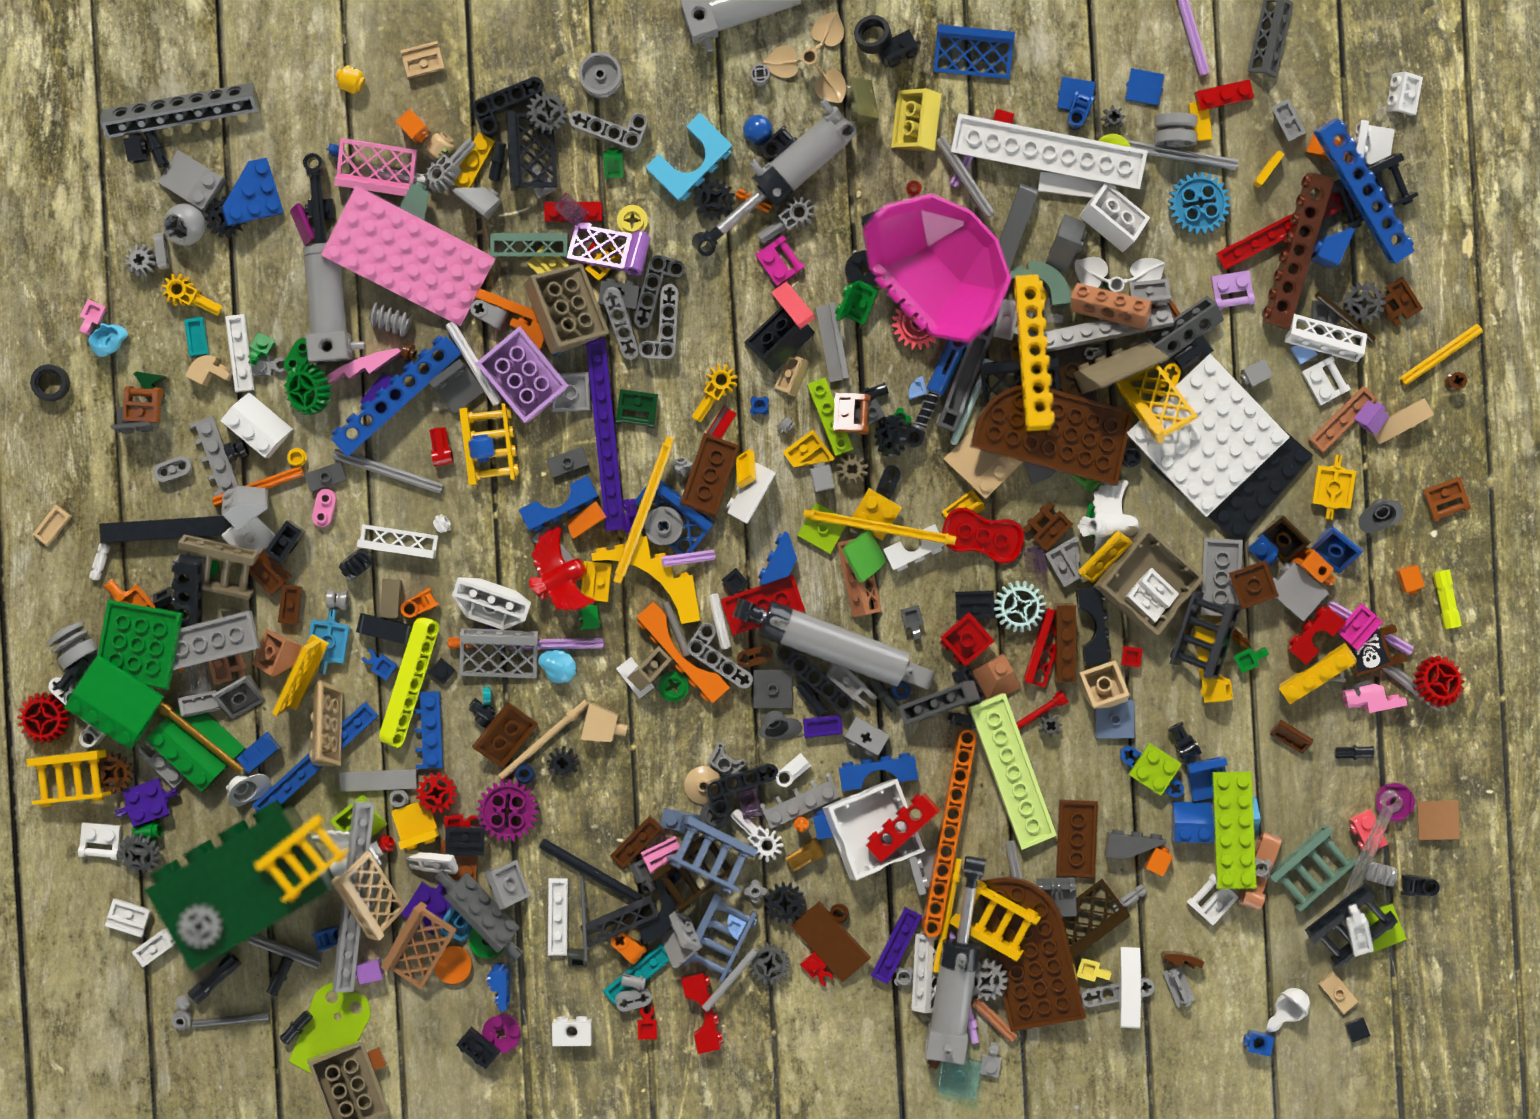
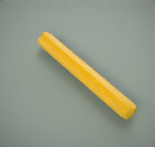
M1478 324L1472 326L1400 377L1401 382L1404 385L1410 384L1483 332L1482 328Z

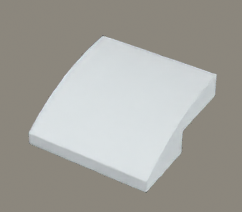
M1150 568L1124 599L1143 617H1148V621L1153 624L1164 610L1171 606L1179 593L1153 568Z

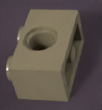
M658 646L646 656L627 678L641 691L657 677L672 659Z

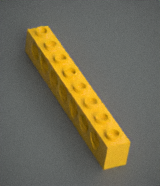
M1039 275L1015 276L1013 283L1026 431L1049 430L1052 425L1051 423H1054V412H1050L1053 397L1052 393H1049L1048 386H1051V375L1047 374L1049 355H1045V348H1048L1047 336L1044 337L1043 332L1046 329V319L1042 318V311H1044L1045 306L1044 299L1040 298V292H1043V283L1039 281ZM1025 294H1032L1034 299L1028 300ZM1033 312L1036 317L1029 318L1026 313ZM1033 330L1038 336L1031 337L1028 331ZM1036 349L1039 355L1033 356L1029 350ZM1038 368L1041 373L1035 375L1031 372V369ZM1038 386L1042 389V393L1037 394L1032 388ZM1040 405L1044 411L1039 413L1035 411L1034 406Z

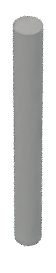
M752 948L702 1006L704 1010L708 1012L758 954L756 950Z

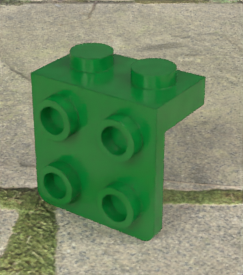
M860 280L845 286L842 292L844 297L842 303H839L835 310L837 315L835 320L841 321L849 318L865 325L880 289Z

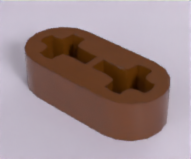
M766 645L743 650L738 654L737 662L744 668L765 663L772 658V650ZM762 648L765 651H769L766 659H763L762 656L756 658L755 654L760 653ZM744 653L747 656H754L753 659L748 660V664L740 661Z

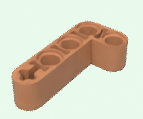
M1262 832L1255 847V858L1264 861L1270 860L1272 863L1269 868L1270 873L1282 839ZM1256 876V888L1239 889L1237 894L1239 898L1236 901L1241 905L1260 911L1265 900L1263 891L1268 878Z

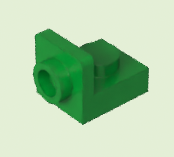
M608 148L607 151H603L605 179L624 178L623 151L618 150V148Z

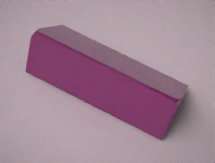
M297 203L290 210V213L303 244L308 245L315 242L314 229L308 216H306L304 206Z

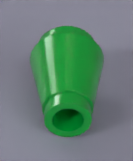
M151 822L136 828L133 827L132 834L135 833L139 837L143 833L144 838L150 836V840L157 841V839L162 837L163 829L160 823Z

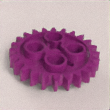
M511 779L508 780L507 784H505L504 780H500V786L494 782V789L488 786L486 788L488 794L484 792L481 794L485 799L478 800V803L482 804V806L476 808V810L481 811L477 818H483L479 825L487 826L485 832L490 830V837L497 834V840L504 836L505 842L508 841L509 837H511L512 841H515L516 835L522 839V832L527 835L530 833L527 827H535L531 821L538 820L534 814H538L539 811L535 810L534 807L538 806L539 803H533L532 800L536 798V795H529L532 789L524 790L526 784L519 787V781H516L513 785ZM509 793V809H511L513 812L509 814V827H506L505 822L507 812L503 811V809L507 807V794ZM496 795L503 797L504 802L502 805H497L494 802ZM514 797L522 798V806H516L513 803ZM498 814L502 817L503 821L501 824L494 823V815ZM519 816L522 819L521 825L513 824L512 817Z

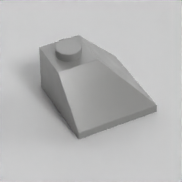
M455 188L453 190L458 198L487 220L502 203L499 199L500 195L492 188L489 191L486 188Z

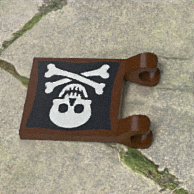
M1389 624L1376 629L1357 651L1344 640L1356 657V663L1352 665L1356 677L1407 660L1403 653L1392 657L1390 655L1384 635L1397 632L1395 625Z

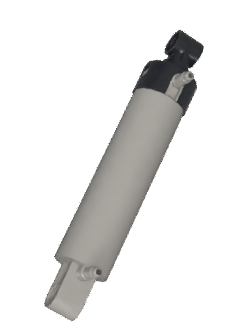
M741 598L738 599L732 616L749 623L751 621L755 622V625L758 626L761 623L758 633L759 637L767 638L778 644L781 643L895 687L903 680L927 690L930 689L936 672L908 662L910 654L906 651L794 610L792 607L779 604L773 600L769 603L766 612H764V607L759 608L756 607L757 604Z

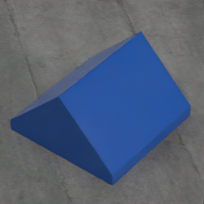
M1327 527L1310 548L1327 561L1338 574L1363 553L1361 548L1335 527Z

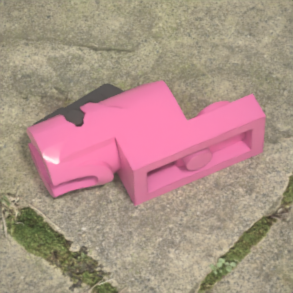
M1369 680L1342 690L1343 702L1346 708H1363L1364 705L1365 712L1372 713L1407 705L1406 698L1399 697V694L1387 696L1388 699H1386L1384 687L1372 684Z

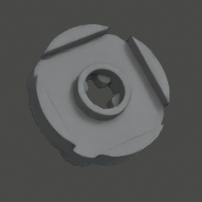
M661 506L652 510L647 515L644 526L647 537L653 543L667 545L674 543L681 536L684 522L676 510ZM666 521L668 523L667 526L669 527V529H664L662 531L660 529L661 525L659 524V522Z

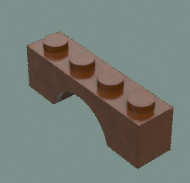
M1054 603L1056 633L1054 680L1057 683L1076 682V605L1074 603Z

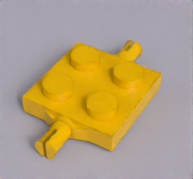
M1335 454L1333 466L1317 465L1311 504L1326 507L1325 519L1333 520L1334 509H1351L1356 471L1341 467L1343 455Z

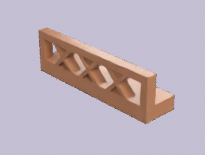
M855 539L837 542L852 616L858 617L881 612L882 609L874 574L866 579L870 585L869 590L865 588V581L859 583L842 552V549L849 541ZM870 599L873 601L874 609L871 610L869 606Z

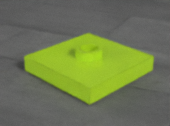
M817 502L812 508L816 511L836 514ZM806 518L797 535L831 554L846 526L817 520L811 521L809 518Z
M1392 903L1379 908L1384 914L1392 911L1398 923L1372 942L1374 951L1369 953H1374L1407 940ZM1372 911L1364 913L1369 926L1379 920Z

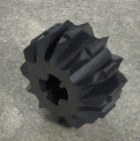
M359 549L340 563L339 569L344 577L346 576L348 580H352L372 565V559L364 549Z
M562 746V752H560L559 748L556 747L554 749L556 755L552 752L549 753L553 760H547V764H553V766L549 767L548 770H556L553 774L554 777L560 772V778L564 779L566 772L570 778L572 776L570 770L575 773L577 772V768L573 765L580 764L579 761H573V759L578 757V754L571 756L572 748L566 752V746ZM562 757L568 762V765L566 764L565 767L558 763V760L560 761Z

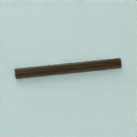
M1322 292L1316 293L1315 298L1355 331L1367 334V341L1370 343L1375 341L1376 337Z

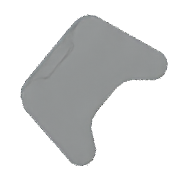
M718 742L709 759V764L726 776L740 771L746 765V760L732 759L725 753L724 743Z

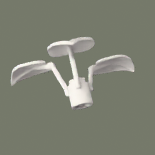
M1088 257L1075 261V272L1081 284L1099 288L1103 281L1109 283L1110 291L1121 293L1124 290L1125 283L1161 279L1165 263L1161 260L1143 258L1135 261L1130 268L1134 278L1123 280L1120 277L1105 279L1104 277L1108 274V266L1103 259Z

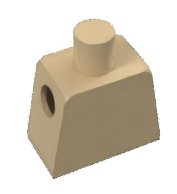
M590 703L581 740L612 742L614 734L626 736L628 725L617 723L619 714Z

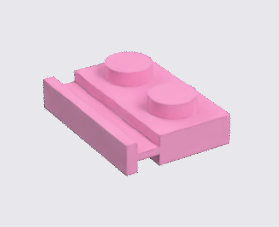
M676 836L640 853L649 873L667 861L668 855L674 856L677 853L680 844Z

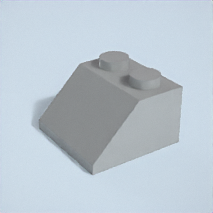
M236 486L233 489H228L222 496V515L237 530L268 508V490L266 488Z

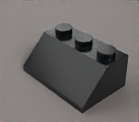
M781 306L744 343L774 373L815 332L808 324L800 329Z

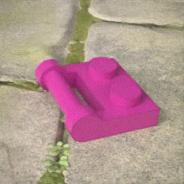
M784 235L755 254L776 286H779L805 268V265L799 262L787 244V239ZM778 246L781 247L794 266L791 270L788 269L775 250Z

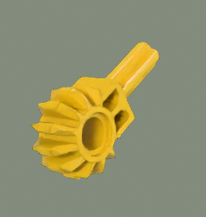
M180 273L178 277L175 274H171L172 280L165 278L168 284L161 287L167 290L162 292V296H168L166 302L170 303L172 301L174 306H177L178 303L182 306L185 303L192 307L196 305L216 316L221 313L222 305L200 295L201 291L193 288V283H189V277L184 278V275ZM177 285H181L182 292L176 295L174 289Z
M717 364L718 371H715L712 367L710 368L713 376L706 374V377L712 379V381L705 382L707 385L704 389L706 395L692 415V418L696 421L702 422L715 400L720 401L722 396H726V389L733 393L730 385L737 387V383L731 382V380H735L738 377L737 375L730 376L734 372L733 368L726 372L728 365L725 364L723 370H721L720 364ZM719 375L726 376V384L718 385L716 383L717 377Z

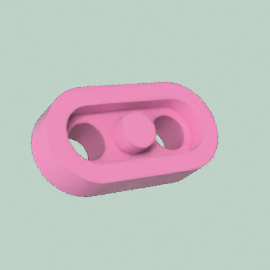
M330 489L319 491L316 497L312 520L315 525L320 527L328 526L333 518L337 496ZM324 495L329 496V500L327 502L323 501ZM321 513L325 516L323 521H320L318 518Z

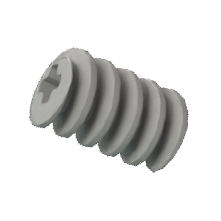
M375 302L369 316V321L373 327L378 324V328L383 329L385 326V331L389 332L392 329L393 334H397L400 331V336L404 337L410 328L412 315L409 319H407L406 312L399 316V310L392 314V307L386 312L385 305L378 309V303Z

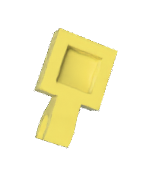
M1081 957L1076 974L1077 977L1095 982L1096 977L1110 980L1112 973L1109 970L1100 969V962Z

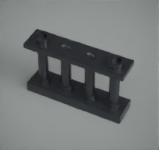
M1394 153L1366 166L1368 170L1374 173L1376 177L1374 181L1378 187L1380 186L1383 189L1385 200L1393 207L1400 204H1409L1414 201L1413 198L1419 196L1418 192L1408 193L1398 168L1400 166L1399 163L1405 160L1402 153ZM1387 168L1391 170L1401 195L1394 200L1390 199L1381 177L1382 170ZM1358 170L1353 172L1355 179L1359 177ZM1341 179L1334 181L1331 192L1339 194L1349 221L1342 223V226L1345 228H1358L1362 225L1361 222L1364 219L1361 215L1356 217L1346 192L1347 190ZM1364 187L1363 194L1366 196L1368 193ZM1372 206L1373 211L1376 212L1378 207L1373 208Z
M1193 591L1188 598L1189 605L1175 648L1171 651L1169 664L1181 665L1182 661L1204 669L1203 677L1218 679L1242 606L1227 603L1223 607L1202 599L1204 592ZM1203 607L1222 614L1221 623L1216 625L1197 618L1199 608ZM1196 625L1215 632V642L1212 644L1190 636L1193 626ZM1190 643L1210 651L1209 660L1205 662L1185 654L1187 644Z
M1366 882L1305 929L1313 943L1321 940L1333 953L1330 958L1337 969L1348 963L1354 956L1348 930L1342 925V922L1350 917L1348 906L1356 904L1357 909H1360L1362 906L1367 905L1379 918L1378 921L1369 926L1372 942L1398 923L1392 911L1384 914L1372 900L1375 895ZM1334 928L1348 942L1340 950L1326 935Z

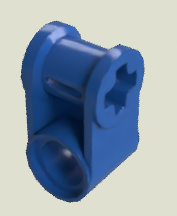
M1076 90L1066 121L1070 129L1078 130L1083 126L1094 96L1089 97L1080 94ZM1078 116L1081 119V122L1075 123L1072 121L1071 117Z
M340 924L311 933L318 946L317 952L338 945L336 931L339 929Z

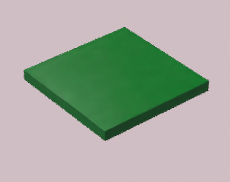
M107 600L98 655L147 686L170 689L183 613Z

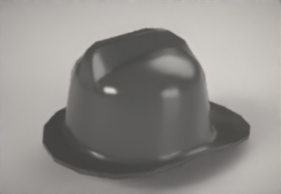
M1384 498L1377 499L1360 515L1359 527L1365 533H1374L1391 527L1400 521L1403 509L1397 501Z
M775 710L760 715L761 727L759 735L762 738L788 740L796 737L802 731V724L799 720L786 718L780 711Z

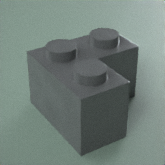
M1066 214L1064 215L1045 264L1065 273L1069 266H1074L1077 258L1075 253H1080L1087 233L1084 230L1086 222Z

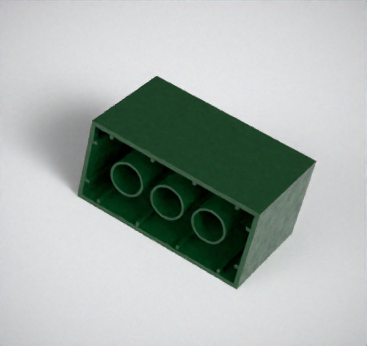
M278 800L251 814L257 823L249 828L246 821L242 820L217 834L222 842L218 847H215L210 839L183 854L188 863L187 865L181 867L176 859L149 874L153 885L143 891L191 972L327 893L334 887L331 882L334 877L328 867L299 890L300 895L293 901L288 899L284 902L282 898L287 893L270 871H266L265 868L259 871L255 866L258 861L305 825L293 804L283 808ZM308 832L305 835L307 837L306 841L326 864L327 861L315 841L311 840L312 836ZM295 843L289 847L291 849L290 853L309 876L319 870L300 845ZM279 855L274 859L276 863L274 865L294 889L303 882L284 857L281 858ZM196 904L199 908L202 904H205L206 909L212 906L213 913L219 912L216 918L222 919L218 926H222L223 929L217 931L220 937H213L215 942L213 944L208 942L206 947H203L202 943H200V946L195 948L194 942L191 945H187L189 939L182 940L184 933L178 932L182 929L178 922L184 921L180 916L187 914V908L193 910V906ZM198 913L193 914L189 920H195ZM207 915L208 920L212 922L211 918ZM201 921L196 924V926H199V930L204 928V926L201 925ZM188 929L190 934L194 936L193 932L190 929ZM205 932L203 939L207 938L212 932Z

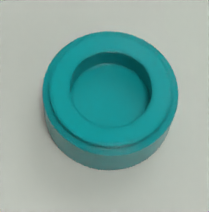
M483 687V706H490L491 687Z

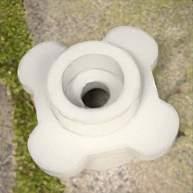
M443 514L435 516L433 524L438 532L443 533L451 530V523Z

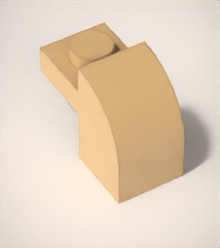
M210 355L195 359L185 375L204 386H207L213 373L227 381H231L233 378V374L229 372L230 368L222 364L217 366L220 359Z

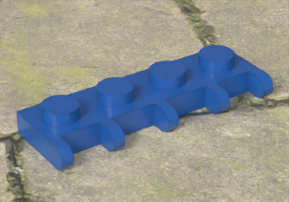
M440 691L419 692L421 709H414V713H421V728H415L414 732H422V747H416L415 752H423V764H417L416 769L443 768Z

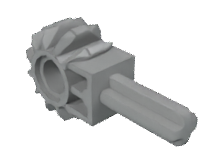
M468 138L450 158L443 154L436 163L431 162V167L426 168L428 172L424 175L426 185L434 192L444 193L445 190L450 191V186L455 185L453 181L463 171L458 165L475 147V143Z
M802 196L800 197V202H797L796 197H793L794 204L787 201L786 204L790 209L783 208V212L778 215L779 220L758 233L760 241L766 243L785 229L788 232L793 228L798 229L799 224L805 229V221L811 225L812 221L808 217L815 218L814 213H809L815 210L814 206L808 207L811 201L807 200L804 204V197ZM797 208H801L805 214L797 218L794 215V211Z

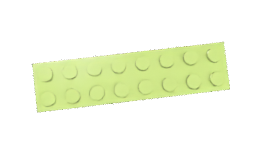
M1002 693L984 700L980 704L969 706L968 708L1019 848L1023 850L1057 836L1006 694Z

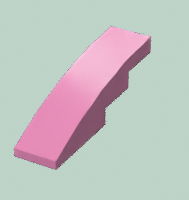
M399 348L386 350L358 358L339 367L325 377L329 378V384H334L345 375L353 380L365 370L373 375L400 356L401 350Z

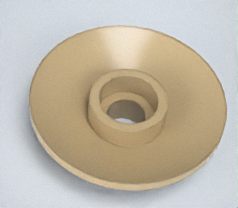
M699 766L691 770L686 776L684 783L687 796L695 803L705 804L707 799L704 789L700 788V783H707L710 780L720 778L719 773L708 766ZM716 784L711 785L709 789L712 795L718 792Z

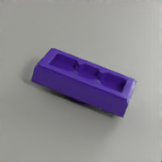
M841 714L803 719L805 738L843 734Z

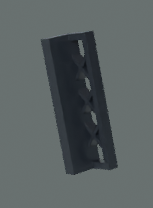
M649 895L586 923L588 948L659 918L653 897ZM650 908L653 911V915L648 917L640 915L641 912ZM636 916L632 924L627 925L623 923V920ZM618 924L614 932L605 931L607 927ZM600 931L598 939L590 941L589 935Z

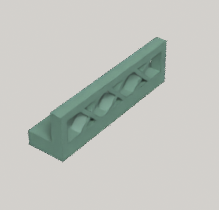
M490 233V256L567 257L569 234ZM495 241L504 242L508 247L503 252H495ZM516 242H523L527 246L522 252H516L512 248ZM535 242H542L546 248L541 253H536L531 246ZM554 242H563V253H555L550 247Z

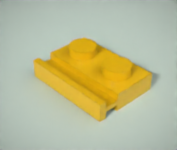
M584 561L587 572L582 577L581 592L588 597L594 598L595 601L609 602L612 564Z

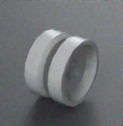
M595 52L586 56L580 64L579 79L585 92L591 97L606 99L615 95L620 89L623 80L622 71L617 60L610 54Z
M1164 113L1156 115L1155 127L1160 131L1154 134V144L1165 147L1196 145L1197 133L1192 129L1198 126V116L1191 113Z

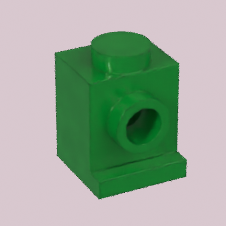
M592 603L579 611V621L583 622L580 630L600 628L598 605Z

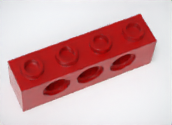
M918 793L910 800L912 804L908 808L903 806L896 812L897 817L893 821L889 818L882 825L884 829L879 833L874 831L867 838L869 840L866 844L867 848L880 862L884 861L939 813V807L926 793L922 795ZM918 809L921 817H913L911 810ZM897 822H904L907 829L903 831L898 829ZM884 834H889L892 837L891 843H886L883 840Z

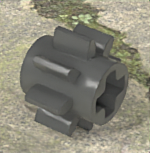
M1112 105L1110 111L1107 109L1103 111L1106 115L1101 118V121L1106 123L1104 128L1110 126L1114 131L1116 125L1120 127L1123 125L1120 120L1126 116L1121 115L1122 108L1117 110ZM1111 114H1113L1114 117H1117L1115 122H1113V119H1109Z
M1048 713V718L1040 717L1043 722L1038 727L1044 729L1041 732L1042 735L1048 732L1049 737L1052 738V733L1060 734L1057 729L1063 725L1057 723L1058 716H1055L1053 719L1051 714ZM1048 721L1053 722V729H1046L1048 727L1046 724Z

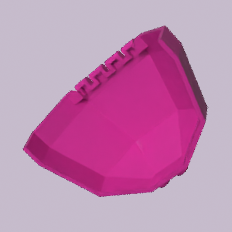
M931 193L888 204L879 210L863 227L869 269L877 276L875 281L883 290L885 288L889 289L886 293L896 304L902 303L900 308L910 318L914 315L915 319L913 322L921 330L926 328L927 332L933 337L971 343L994 321L1011 281V276L998 239L971 210Z

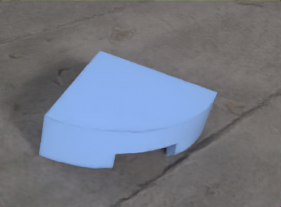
M1297 345L1290 348L1299 365L1318 355L1314 350Z
M923 376L917 378L911 384L908 392L909 400L927 394Z
M729 914L727 920L729 932L738 940L747 922Z

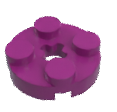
M1392 782L1381 786L1375 796V807L1378 814L1390 821L1404 820L1405 817L1412 813L1415 806L1414 795L1405 785ZM1393 797L1399 800V804H1396L1395 807L1390 804V800Z
M503 1013L492 1016L486 1021L482 1029V1035L500 1049V1053H507L518 1044L521 1030L514 1017ZM502 1028L505 1029L506 1037L502 1036L499 1038L496 1031Z

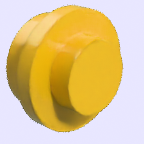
M294 448L289 451L287 460L290 465L301 467L306 463L307 455L304 450Z

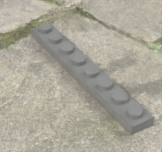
M1165 306L1151 309V317L1145 330L1107 320H1099L1044 332V337L1047 336L1048 348H1045V353L1174 326L1170 307ZM1032 334V335H1029V336H1031V337H1036V336H1038V335H1037V334ZM1036 349L1029 350L1031 355L1039 354Z

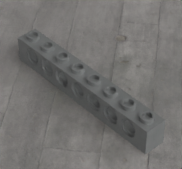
M253 82L103 109L100 124L106 139L257 112L258 96Z

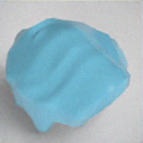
M101 323L100 328L95 330L88 339L91 353L100 357L110 355L119 349L123 340L127 338L128 332L120 325Z
M546 651L539 657L538 663L540 667L545 670L547 678L554 683H568L577 674L574 659L564 651Z

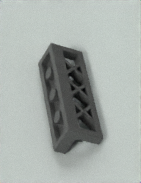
M1263 0L1248 72L1264 73L1269 77L1277 78L1293 8V2L1290 0ZM1269 2H1276L1275 9L1269 13ZM1270 20L1272 22L1271 27L1265 32L1264 25ZM1266 38L1268 41L1267 46L1261 50L1259 48L1260 43ZM1262 57V68H1255L1256 61Z

